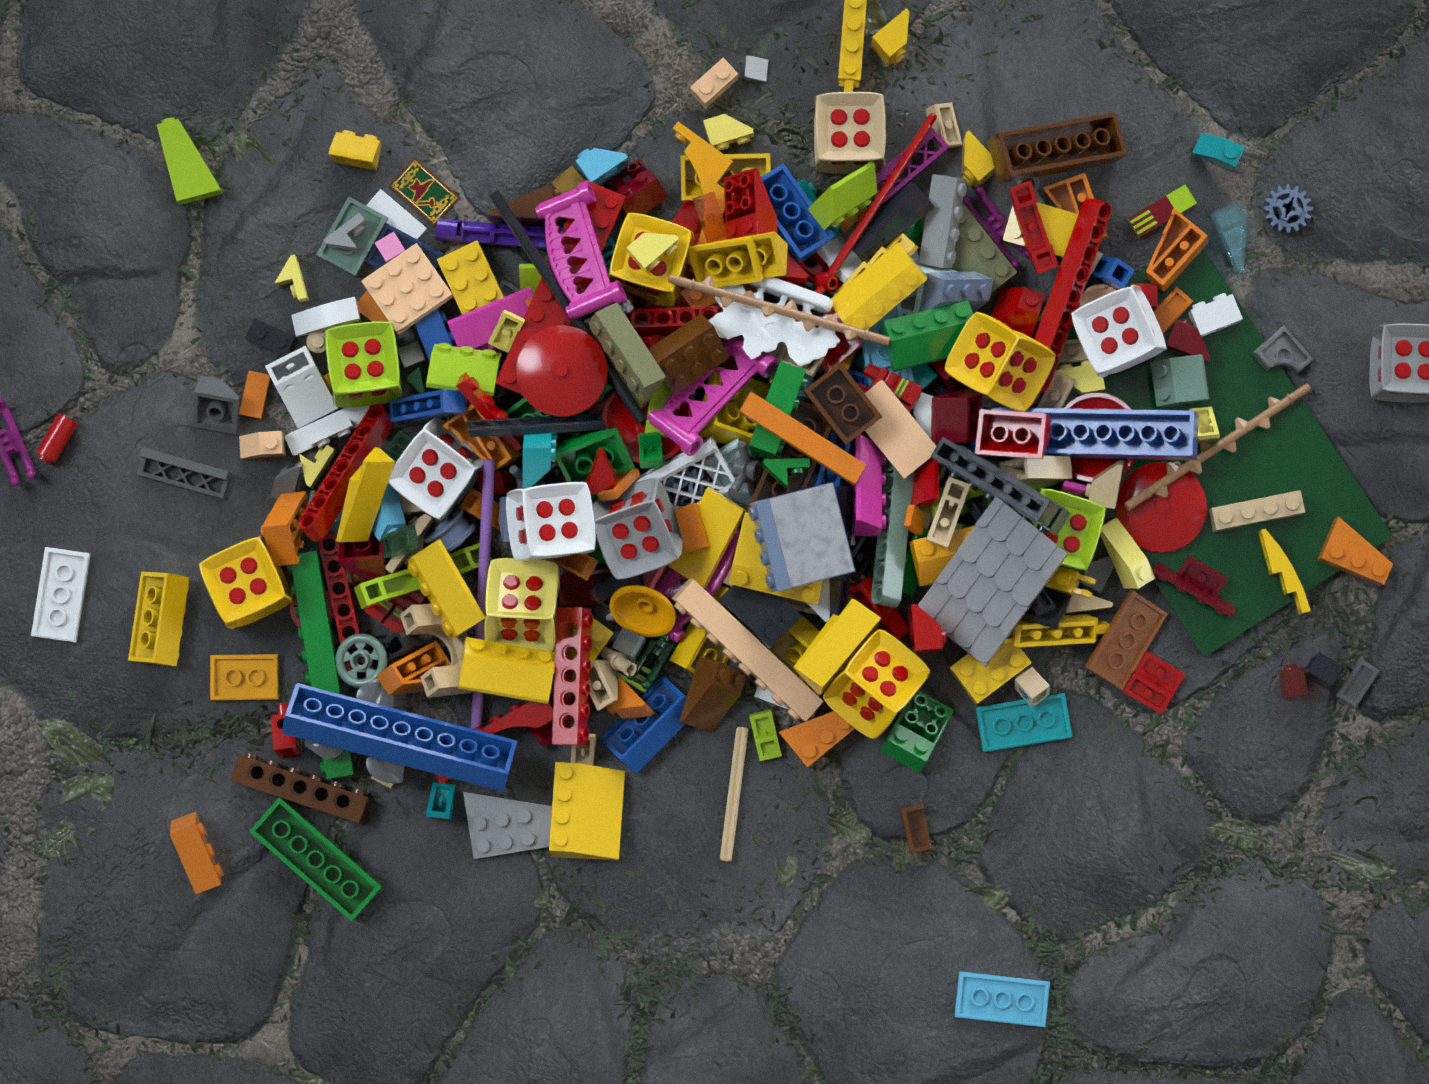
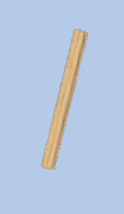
M745 727L736 728L720 860L728 862L732 860L748 737V728Z

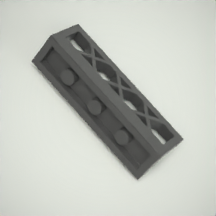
M144 447L141 448L139 456L142 459L137 475L224 499L231 476L229 471ZM147 459L155 461L160 470L152 474L144 472ZM160 463L166 464L167 466L162 468ZM172 466L178 468L181 476L174 480L168 479L164 472ZM181 469L187 470L188 472L184 474ZM162 472L164 477H160L157 475ZM192 473H198L203 482L192 486L186 477ZM203 475L209 476L210 478L205 480ZM215 478L223 480L220 493L211 491L207 483ZM181 479H184L185 483L178 482V481L181 480ZM205 484L207 489H203L200 487Z

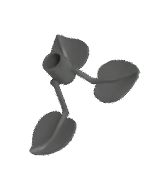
M379 679L365 683L356 694V699L393 707L394 697L387 694ZM309 740L304 741L306 747L323 758L332 759L343 752V749ZM370 756L367 758V769L374 778L386 783H401L403 781L404 765Z

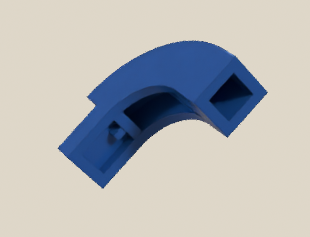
M1103 255L1090 278L1110 287L1123 289L1135 269L1118 258H1109Z

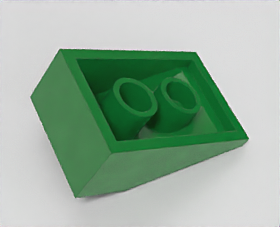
M617 428L576 435L556 444V460L567 482H586L599 447L604 448L617 475L635 468Z

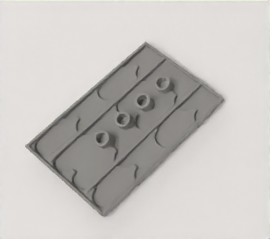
M996 496L918 606L941 625V631L945 630L946 635L986 667L1067 557L1068 553Z

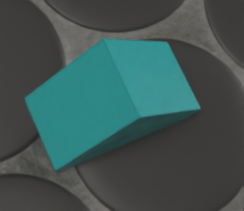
M432 783L426 817L452 819L455 784Z

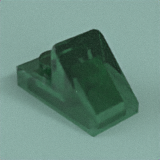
M408 525L381 536L385 558L416 553L420 550L415 525Z

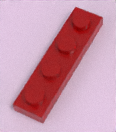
M465 372L458 378L456 387L486 420L509 418L504 410H500L495 405L493 398L488 393L485 394L474 377H470ZM524 434L501 436L515 452L523 447Z

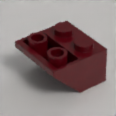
M639 159L630 163L627 168L611 177L603 185L604 188L626 196L621 209L626 216L627 213L645 214L668 197L655 175Z
M958 390L932 397L931 440L933 442H940L942 437L951 442L976 440L979 411L982 409V394Z

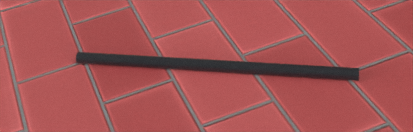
M499 190L493 192L489 196L567 315L566 306H569L570 300L564 294L557 279ZM581 317L578 319L569 318L574 327L587 332L594 338ZM604 353L608 367L607 378L638 425L646 420L647 417Z

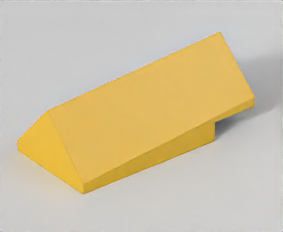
M775 231L694 245L688 248L696 281L702 282L708 276L713 277L715 287L761 282L764 278L786 275L788 244Z
M374 447L364 459L363 464L350 478L336 539L338 542L368 541L395 463L392 458L378 447Z
M851 599L839 616L834 614L831 616L793 668L817 694L821 695L879 627L881 617L855 599Z

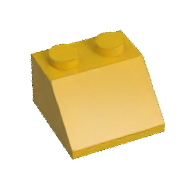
M907 8L872 36L871 48L887 66L892 63L896 65L905 57L903 54L906 52L909 11Z
M343 130L342 133L336 132L328 153L334 163L377 171L382 148L381 141L377 140L378 137L365 134L364 137L355 136V132Z
M968 130L963 140L961 173L963 174L962 178L966 179L965 183L969 187L973 185L976 188L979 185L981 186L996 171L990 152Z

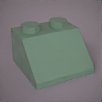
M1203 355L1175 357L1150 362L1157 407H1174L1209 399Z

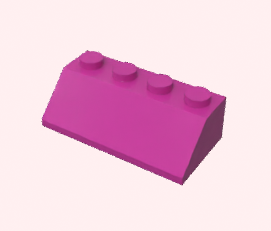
M529 286L447 321L457 346H469L475 350L491 349L497 353L504 352L488 344V341L499 321L502 311L506 310L524 318L528 309L525 300L534 295L531 287Z
M859 435L854 441L853 457L866 464L856 484L853 485L855 487L853 536H880L881 530L886 528V515H882V507L886 506V494H882V486H885L886 473L881 471V465H885L886 456L872 439Z

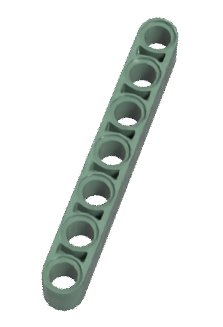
M886 457L884 468L886 483L882 487V494H886V506L882 507V515H886V528L881 530L880 536H877L871 600L874 604L896 608L902 596L908 529L904 526L907 507L911 505L914 471L904 479Z

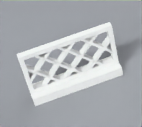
M712 435L703 440L702 446L693 456H688L681 452L664 462L663 466L652 468L641 474L634 483L651 478H658L660 482L663 481L662 485L666 491L677 493L675 502L672 504L673 509L681 507L677 505L679 494L691 497V504L694 503L695 499H698L699 501L695 503L699 504L702 496L696 495L699 484L719 489L717 492L724 494L729 490L736 478L716 446L717 442ZM713 453L716 455L719 461L717 468L704 465L707 456ZM695 466L700 468L697 479L685 476L687 467ZM703 469L716 472L713 483L700 480ZM718 473L727 475L732 483L727 486L715 484ZM670 476L680 478L678 489L665 486L667 478ZM683 479L696 483L693 494L681 491Z

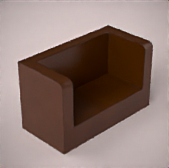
M923 804L900 809L909 853L932 849Z

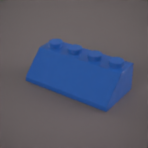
M784 163L761 177L777 216V234L788 244L787 252L798 264L811 257L835 238L831 229L823 230L810 213L808 208L812 205L811 201Z
M664 675L641 697L653 710L654 714L652 716L620 718L600 738L635 775L685 725V723L679 722L686 696Z

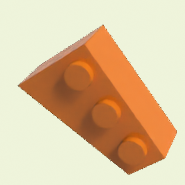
M435 641L391 664L378 674L377 678L388 695L425 692L420 677L432 667L450 666L451 663L438 642Z

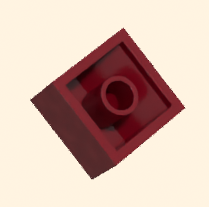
M371 530L368 541L340 542L338 564L364 580L387 575L388 571L385 567L389 560L388 541H379Z

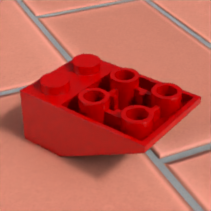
M758 168L725 177L726 240L774 231L777 233V216Z

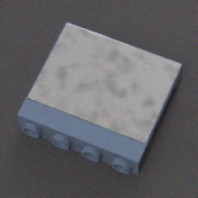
M833 482L750 503L749 516L751 521L755 522L756 530L754 531L756 542L760 543L761 546L760 560L762 565L766 566L768 575L765 576V580L772 592L855 572Z

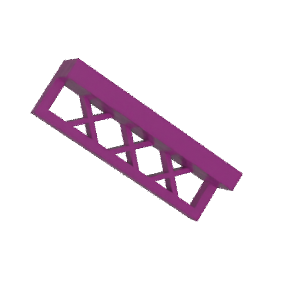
M932 127L914 153V155H923V164L920 166L911 165L910 160L905 167L907 169V177L904 180L898 179L896 181L899 184L895 188L894 186L892 187L883 203L949 148ZM933 139L941 147L937 152L927 151V144ZM906 149L876 173L877 187L882 182H886Z

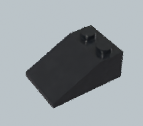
M732 585L718 599L766 648L770 649L802 617L782 596Z

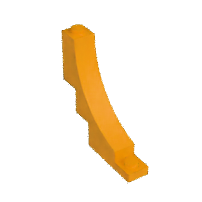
M678 121L673 127V131L676 132L674 137L684 144L687 141L690 143L685 149L684 154L698 176L704 199V220L697 245L726 240V223L720 219L725 213L724 188L718 183L731 167L733 161ZM689 258L687 264L690 265L689 270L692 273H694L692 263Z

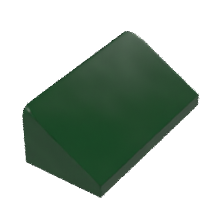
M418 367L407 377V381L418 394L427 393L423 373Z

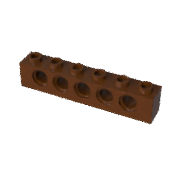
M247 752L245 756H238L230 781L359 824L362 823L370 799L365 796V791L353 788L352 792L343 789L344 784L331 781L329 785L322 782V777L310 774L308 778L301 775V770L292 767L284 770L279 768L280 763L268 759L266 763L258 761L259 756ZM260 766L264 774L262 778L257 780L253 777L252 773L254 768ZM277 774H283L285 777V783L280 787L274 783V777ZM299 781H304L307 785L306 791L302 794L297 793L295 785ZM320 788H325L328 791V797L324 801H320L317 798V791ZM342 795H347L350 800L349 805L345 808H341L338 804V799Z

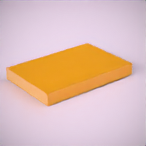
M210 655V700H279V655Z

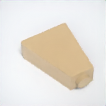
M1044 456L1043 459L1015 458L1000 462V469L1025 484L1053 483L1072 479L1070 456Z

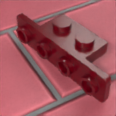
M1190 555L1187 556L1178 572L1157 562L1153 570L1157 578L1164 582L1169 581L1176 585L1175 587L1183 593L1188 592L1195 596L1199 603L1212 606L1220 615L1233 616L1236 607L1217 596L1228 577Z
M609 567L594 570L587 581L569 572L560 575V606L585 607L599 605L596 602L593 580L610 570Z

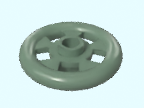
M352 635L345 639L337 650L335 658L336 669L344 682L350 686L360 688L365 683L378 679L377 675L387 668L386 650L381 642L371 635ZM355 644L358 650L351 655L348 649ZM366 644L374 648L371 654L364 650ZM361 657L365 658V663L363 665H361L359 662V659ZM373 659L378 660L376 670L371 669ZM350 660L353 670L347 671L344 662ZM358 672H366L367 678L358 679Z

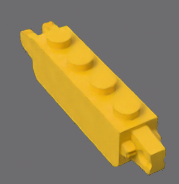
M844 0L838 83L840 87H844V92H853V88H859L867 0Z
M1059 566L1044 588L1074 597L1079 595L1091 598L1092 593L1090 591L1078 589L1080 581L1095 585L1096 579L1081 575L1078 571Z
M1088 614L1064 615L1058 629L1021 619L1003 644H1011L1015 647L1095 643L1097 634H1104L1110 624L1106 621H1098L1097 617H1092Z

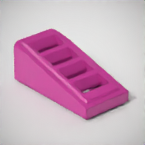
M1063 481L1061 482L1060 491L1082 498L1086 491V486Z

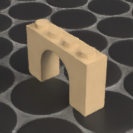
M430 604L411 605L400 614L406 635H434L446 644L451 655L450 666L432 667L420 677L427 698L472 693L473 691L458 689L461 652L467 633L452 640L450 635L447 636L443 631V623L439 616L432 612Z

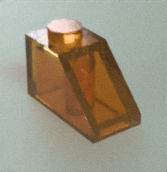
M714 191L692 198L707 243L725 238L726 226Z

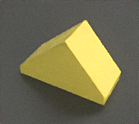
M1212 406L1189 409V411H1195L1199 415L1198 443L1213 442L1220 438Z

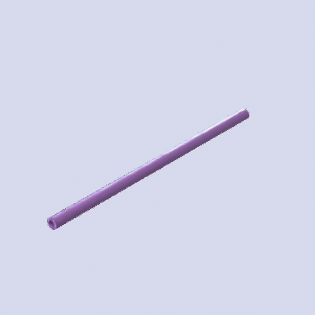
M484 459L477 588V604L485 617L486 587L491 554L495 460ZM485 619L476 626V639L485 640ZM472 692L471 729L482 725L484 693Z

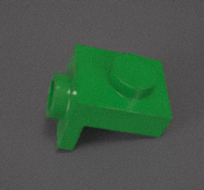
M660 432L638 434L640 468L663 466V447Z

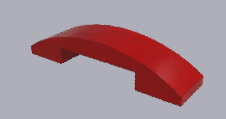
M1027 181L1010 187L1011 201L1018 226L1036 273L1039 274L1059 267L1039 213L1038 201L1032 182Z

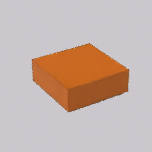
M908 505L904 526L915 535L922 534L926 513L916 505Z

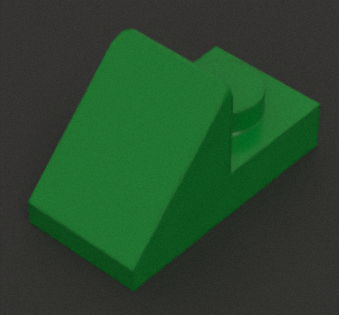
M810 458L764 459L762 467L784 488H787V470H791V474H804V470L810 468Z

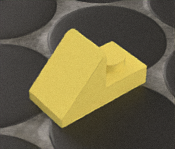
M291 255L276 279L275 284L282 286L293 282L294 285H290L293 298H298L299 302L303 303L309 301L298 258L296 255Z
M506 310L502 311L488 344L508 353L525 319Z
M329 445L318 450L315 455V463L299 454L301 463H303L302 469L306 485L311 489L315 487L337 452Z

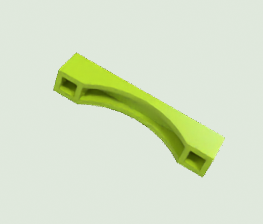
M480 543L449 554L461 575L478 570ZM409 569L361 583L354 590L361 609H365L420 590V583L416 576L413 577Z

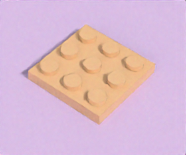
M417 243L361 280L388 321L394 324V329L398 335L454 297Z

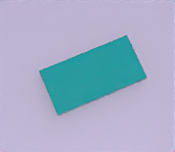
M1065 693L1049 695L1033 708L1025 700L975 708L983 752L1072 738Z

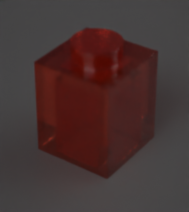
M1297 664L1284 665V670L1278 671L1282 698L1308 694L1304 667L1297 668Z

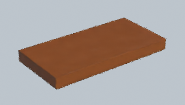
M1130 590L1085 668L1123 691L1168 613L1135 591Z

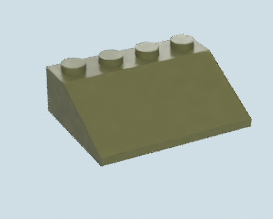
M962 202L963 215L959 220L958 226L960 235L955 245L956 260L950 269L957 272L976 271L993 278L992 295L1016 276L1017 271ZM923 234L917 241L914 242L919 247L917 249L919 257Z
M615 303L595 312L588 324L594 338L639 407L643 409L666 376L618 303Z

